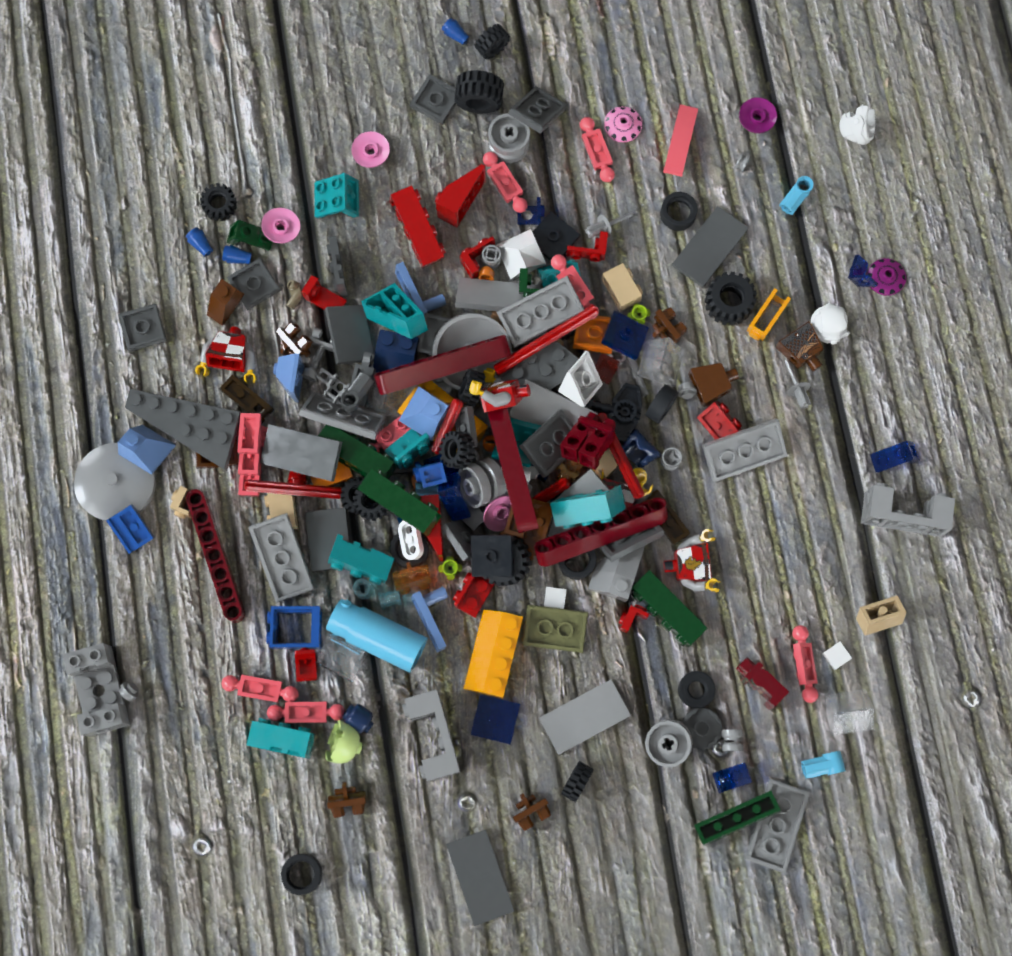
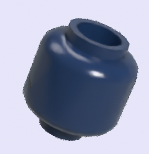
M359 703L356 705L351 704L342 716L344 723L353 727L359 734L363 731L367 733L374 724L371 721L373 718L372 712Z

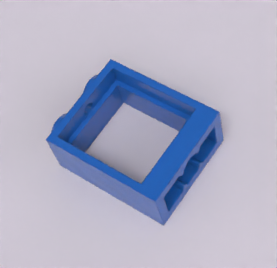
M271 606V611L267 613V623L270 624V632H267L266 642L270 644L271 649H321L322 608L320 606ZM279 614H312L311 643H278Z

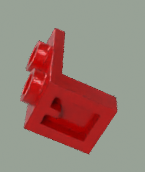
M600 231V237L595 239L594 249L567 246L566 256L574 260L585 258L592 262L604 261L608 232Z
M493 236L484 238L475 247H468L462 251L460 262L470 278L476 279L479 277L480 267L473 258L482 254L486 246L495 245Z
M311 275L301 291L305 300L323 310L326 307L345 306L347 303L346 299L321 286L319 279Z

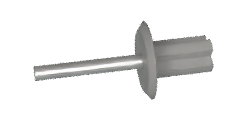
M628 213L612 221H609L604 215H599L597 223L588 226L585 232L589 238L599 235L600 231L608 232V237H610L611 225L632 217L633 213Z
M786 359L784 362L794 383L787 394L795 396L800 408L806 409L812 404L806 392L811 384L808 382L798 383L791 364Z

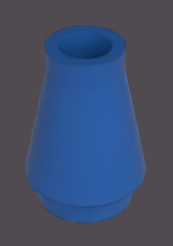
M449 18L442 27L446 36L462 45L470 38L456 19Z
M196 227L187 233V242L204 257L213 252L203 230Z
M231 244L230 246L225 245L222 261H227V263L250 264L252 253Z

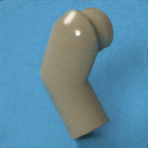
M290 280L287 283V288L290 291L291 298L286 303V306L294 310L302 299L303 294L299 282Z

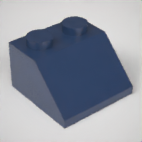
M380 329L373 368L376 369L375 374L415 362L418 355L419 337L410 339L399 333Z

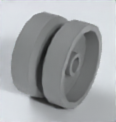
M508 113L497 116L491 122L488 131L490 152H494L501 162L514 163L520 161L529 151V126Z
M484 458L476 461V463L467 465V468L459 469L457 476L458 486L461 495L469 506L479 508L505 495L506 483L500 466L493 459Z
M675 719L661 720L647 733L645 740L646 752L650 759L660 766H678L691 753L693 746L692 734L681 721ZM668 738L670 741L673 740L672 746L666 744Z

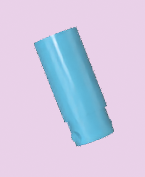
M340 599L326 627V630L334 636H340L346 639L345 642L409 673L415 668L428 639L365 607L360 608L352 604L351 601Z

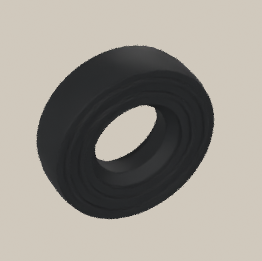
M692 671L680 680L678 693L682 702L687 706L703 708L714 699L716 687L708 674L701 671ZM700 682L703 684L705 692L702 697L695 698L690 694L689 686L691 683Z

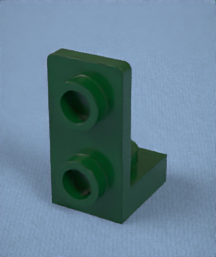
M238 220L230 225L227 238L228 244L235 245L242 241L267 251L271 250L273 241L264 235L261 227L242 220Z
M520 268L519 294H523L525 298L540 289L527 288V285L531 286L532 274H528L527 268Z

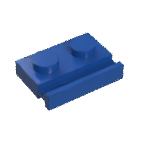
M133 504L106 520L128 554L155 538Z

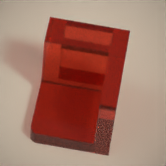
M604 353L599 357L595 367L601 381L609 385L620 362Z

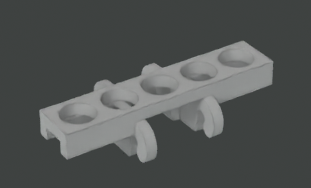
M321 368L316 377L328 387L324 390L323 396L328 395L334 400V404L339 403L342 393L347 391L351 384H344L338 379V374L332 375L326 369ZM323 372L328 375L327 379L321 377ZM339 383L343 385V390L341 391L337 390ZM334 389L338 392L337 396L333 395L330 391ZM347 398V399H346V400L349 401L351 404H354V403H355V402L352 400V398Z

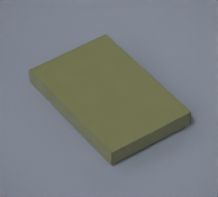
M527 604L522 645L583 653L588 612Z

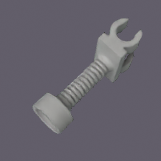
M316 327L310 339L313 341L312 345L318 348L310 367L305 368L302 373L303 378L312 382L317 381L316 375L319 373L316 369L325 350L334 352L332 341L330 340V343L321 341L323 332Z

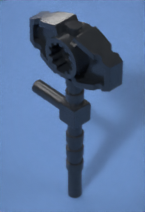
M625 383L612 400V405L604 404L597 400L593 401L594 397H592L585 406L596 411H603L608 414L609 419L615 421L616 428L614 432L620 443H624L629 435L633 433L634 429H636L642 410L640 386ZM555 389L552 390L553 392L564 396L560 392L555 391Z

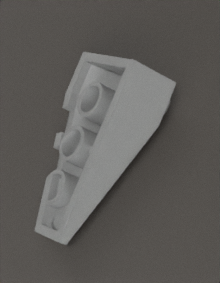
M645 546L613 562L605 555L593 572L588 590L627 602Z

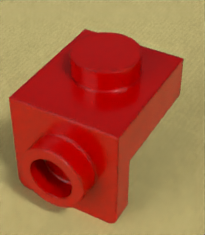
M635 604V607L631 605L627 614L623 612L618 622L621 624L620 630L627 633L635 615L646 620L649 616V613L646 612L647 609Z
M302 648L295 651L296 682L317 680L315 649Z

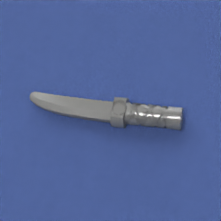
M622 345V349L626 353V358L633 372L632 378L636 381L637 386H640L641 397H645L649 393L642 378V371L639 370L631 351L625 345Z

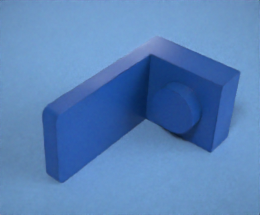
M419 461L415 462L416 468H412L417 484L421 483L423 488L447 482L442 461L421 466Z

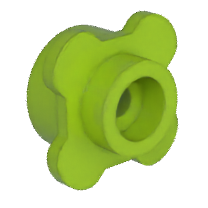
M636 303L633 305L632 312L628 313V319L634 320L639 326H643L645 319L650 316L651 312L649 309Z
M449 556L443 565H439L438 571L445 574L447 579L452 581L455 579V575L462 571V565L457 564L454 558Z

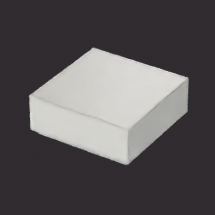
M546 587L544 607L564 609L566 589Z
M838 642L822 653L834 670L852 659L841 642Z

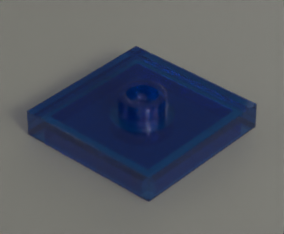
M614 310L601 343L636 361L649 327Z
M480 694L471 735L511 745L520 704Z

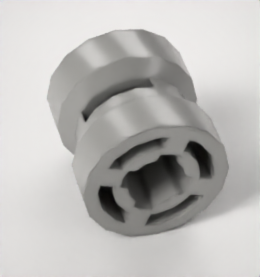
M488 245L483 249V266H490L493 270L500 266L501 251L497 246Z
M667 448L660 459L662 467L668 471L676 470L681 463L682 454L677 448Z
M722 730V737L724 738L722 751H743V744L741 743L742 730Z

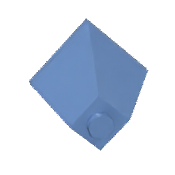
M295 353L278 357V363L274 364L273 374L276 375L279 383L294 402L299 403L304 363L300 354Z
M419 386L398 421L421 435L427 433L429 439L433 441L440 430L450 405Z
M139 425L130 428L118 441V454L152 475L176 445L146 426Z

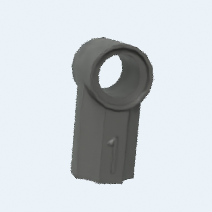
M360 372L347 391L342 393V408L347 412L356 411L360 402L375 382L368 375ZM347 398H354L356 400L352 405L345 403Z

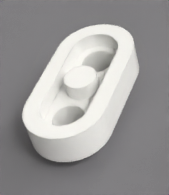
M403 520L398 527L402 553L409 560H417L421 558L424 552L421 532Z

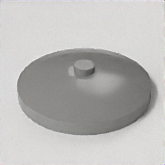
M465 313L450 319L441 327L433 343L432 356L500 335H506L511 355L512 347L508 334L497 321L483 314ZM503 359L470 369L483 373L487 368L494 369L493 366ZM467 370L441 378L449 386L459 390ZM495 371L494 378L497 379L499 377L501 379L506 372L498 375ZM488 382L484 383L483 389L489 384Z
M118 443L104 444L90 451L80 462L74 479L75 494L81 506L89 514L103 521L111 518L131 504L140 514L150 503L156 487L155 471L151 475L118 454Z

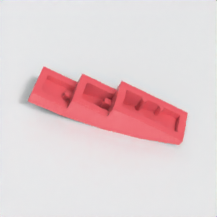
M680 104L663 173L682 177L698 108Z
M240 413L237 450L239 453L238 474L240 475L238 495L260 497V492L245 491L244 482L247 479L261 480V414Z

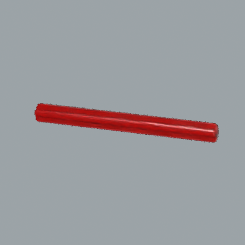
M595 305L588 307L493 366L496 373L501 375L599 314L598 309Z

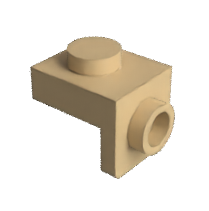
M180 486L172 495L170 508L175 511V516L185 519V517L192 519L190 512L184 509L189 490Z

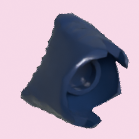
M637 428L634 429L633 433L629 435L622 445L626 456L639 468L645 467L654 459L662 456V453Z

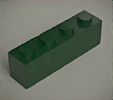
M325 425L318 435L343 442L338 462L363 477H366L372 468L376 472L379 469L389 475V480L396 470L392 457L387 454L382 455L378 453L377 449L371 444H363L354 434L348 435L342 429Z
M371 468L358 487V490L428 537L441 518V515L437 512L439 508L430 502L427 505L420 501L422 499L421 496L413 491L409 494L404 490L405 486L397 480L393 483L388 480L389 475L380 469L376 472Z
M650 570L632 587L631 591L633 593L631 595L639 603L642 601L647 606L648 613L653 617L657 616L662 621L660 623L662 627L668 632L671 630L676 635L675 639L683 647L685 645L690 647L708 629Z
M769 791L699 822L694 827L703 846H706L780 813L781 810L772 791Z

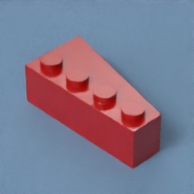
M411 185L390 194L389 202L392 207L396 206V216L399 222H403L405 235L408 240H411V247L421 267L425 268L443 260V254L446 252L441 242L438 243L435 237L438 234L434 225H430L428 222L429 214L426 207L422 208L419 202L421 196L418 190H414Z

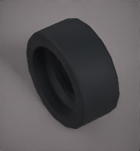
M671 193L662 203L660 211L662 222L671 230H686L695 222L698 212L697 203L688 193ZM673 202L686 204L690 209L689 217L684 221L672 219L668 215L669 205Z
M665 384L653 399L645 416L659 424L671 409L679 392Z
M399 533L393 537L390 552L397 565L405 569H414L426 561L429 546L422 533L423 555L421 558L412 561H406L398 554Z
M595 550L586 552L589 557V564L583 571H572L567 567L565 560L558 563L559 569L570 579L580 580L586 578L596 566L597 557Z
M308 854L292 856L285 862L281 871V880L285 889L299 896L314 891L321 883L323 876L319 861ZM297 862H307L314 869L313 881L306 887L295 886L290 880V869Z

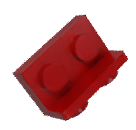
M714 402L697 416L698 420L715 440L742 431V424L737 418L730 416L728 413L730 410L723 402Z
M468 572L463 580V583H465L463 589H458L453 597L455 601L454 607L476 618L495 584L489 583V579H484L483 577H472V573Z

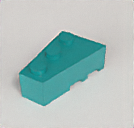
M395 283L361 301L367 319L407 338L413 339L428 330L423 312Z
M621 485L614 486L609 491H602L600 489L596 490V493H581L554 500L550 503L555 527L563 526L566 529L576 526L575 524L577 523L586 526L593 524L597 520H600V523L612 521L614 516L626 509Z
M337 534L328 560L331 568L338 571L345 569L350 571V575L357 578L362 576L370 578L369 581L377 585L385 584L394 558L371 548L370 550L360 546L361 543L356 541L351 543L342 540L343 536Z
M259 718L258 722L252 721L246 746L310 759L315 740V734L311 733V729L299 727L298 730L291 729L290 724L279 722L278 726L271 725V720Z

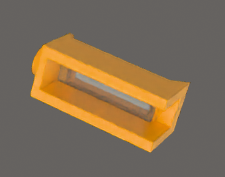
M776 288L769 295L747 329L749 335L755 340L760 339L764 341L791 300L790 297L783 300L777 296L778 290Z

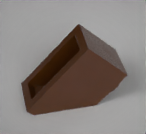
M221 279L210 295L207 316L221 326H224L245 294Z

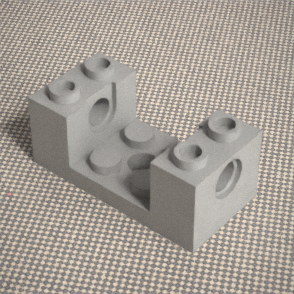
M876 483V485H873L864 493L861 524L941 537L952 530L955 498L949 497L948 494L937 493L930 501L924 502L923 514L915 513L908 515L902 510H893L892 512L894 488L888 487V484Z
M100 643L62 654L67 675L74 676L82 709V713L77 715L81 735L91 737L129 726L130 722L125 701L119 693L121 684L112 646ZM103 685L105 692L102 696L97 697L95 695V688Z
M437 689L405 698L406 704L402 705L405 717H410L412 722L433 715L436 716L432 718L435 730H440L441 738H438L440 749L446 752L442 755L421 760L422 765L419 766L422 778H426L428 782L461 773Z

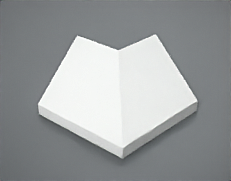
M531 229L496 245L501 251V258L511 280L520 277V268H527L529 273L547 265Z
M585 351L566 373L558 392L581 407H585L603 385L589 351Z

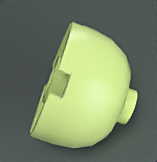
M338 720V724H334L327 744H330V751L326 750L325 759L337 764L351 761L362 749L359 733L353 727L344 723V721Z

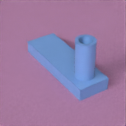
M404 262L396 264L395 274L404 293L423 314L446 305L443 294L422 301Z
M440 587L423 596L418 591L412 594L411 597L437 653L444 650L446 644L428 606L448 598L444 587Z

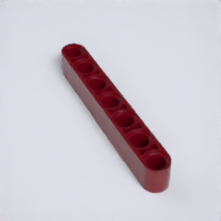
M500 335L379 372L374 375L379 394L384 395L506 358L511 355L506 335Z
M503 408L490 411L488 416L518 533L538 529L508 409Z
M191 490L186 496V501L223 614L229 621L239 623L244 619L245 610L208 499L200 490ZM196 496H201L200 503L193 504V499ZM207 514L206 522L199 523V517ZM208 533H213V539L206 542L205 536ZM214 552H220V557L217 560H211V555ZM226 570L225 578L219 580L217 578L219 571ZM232 589V596L225 599L223 596L225 590ZM233 608H238L239 614L231 618L230 611Z
M660 497L652 498L626 508L614 516L610 522L600 523V520H597L593 524L580 525L542 539L534 546L537 562L542 567L551 566L663 524L668 519L666 501Z

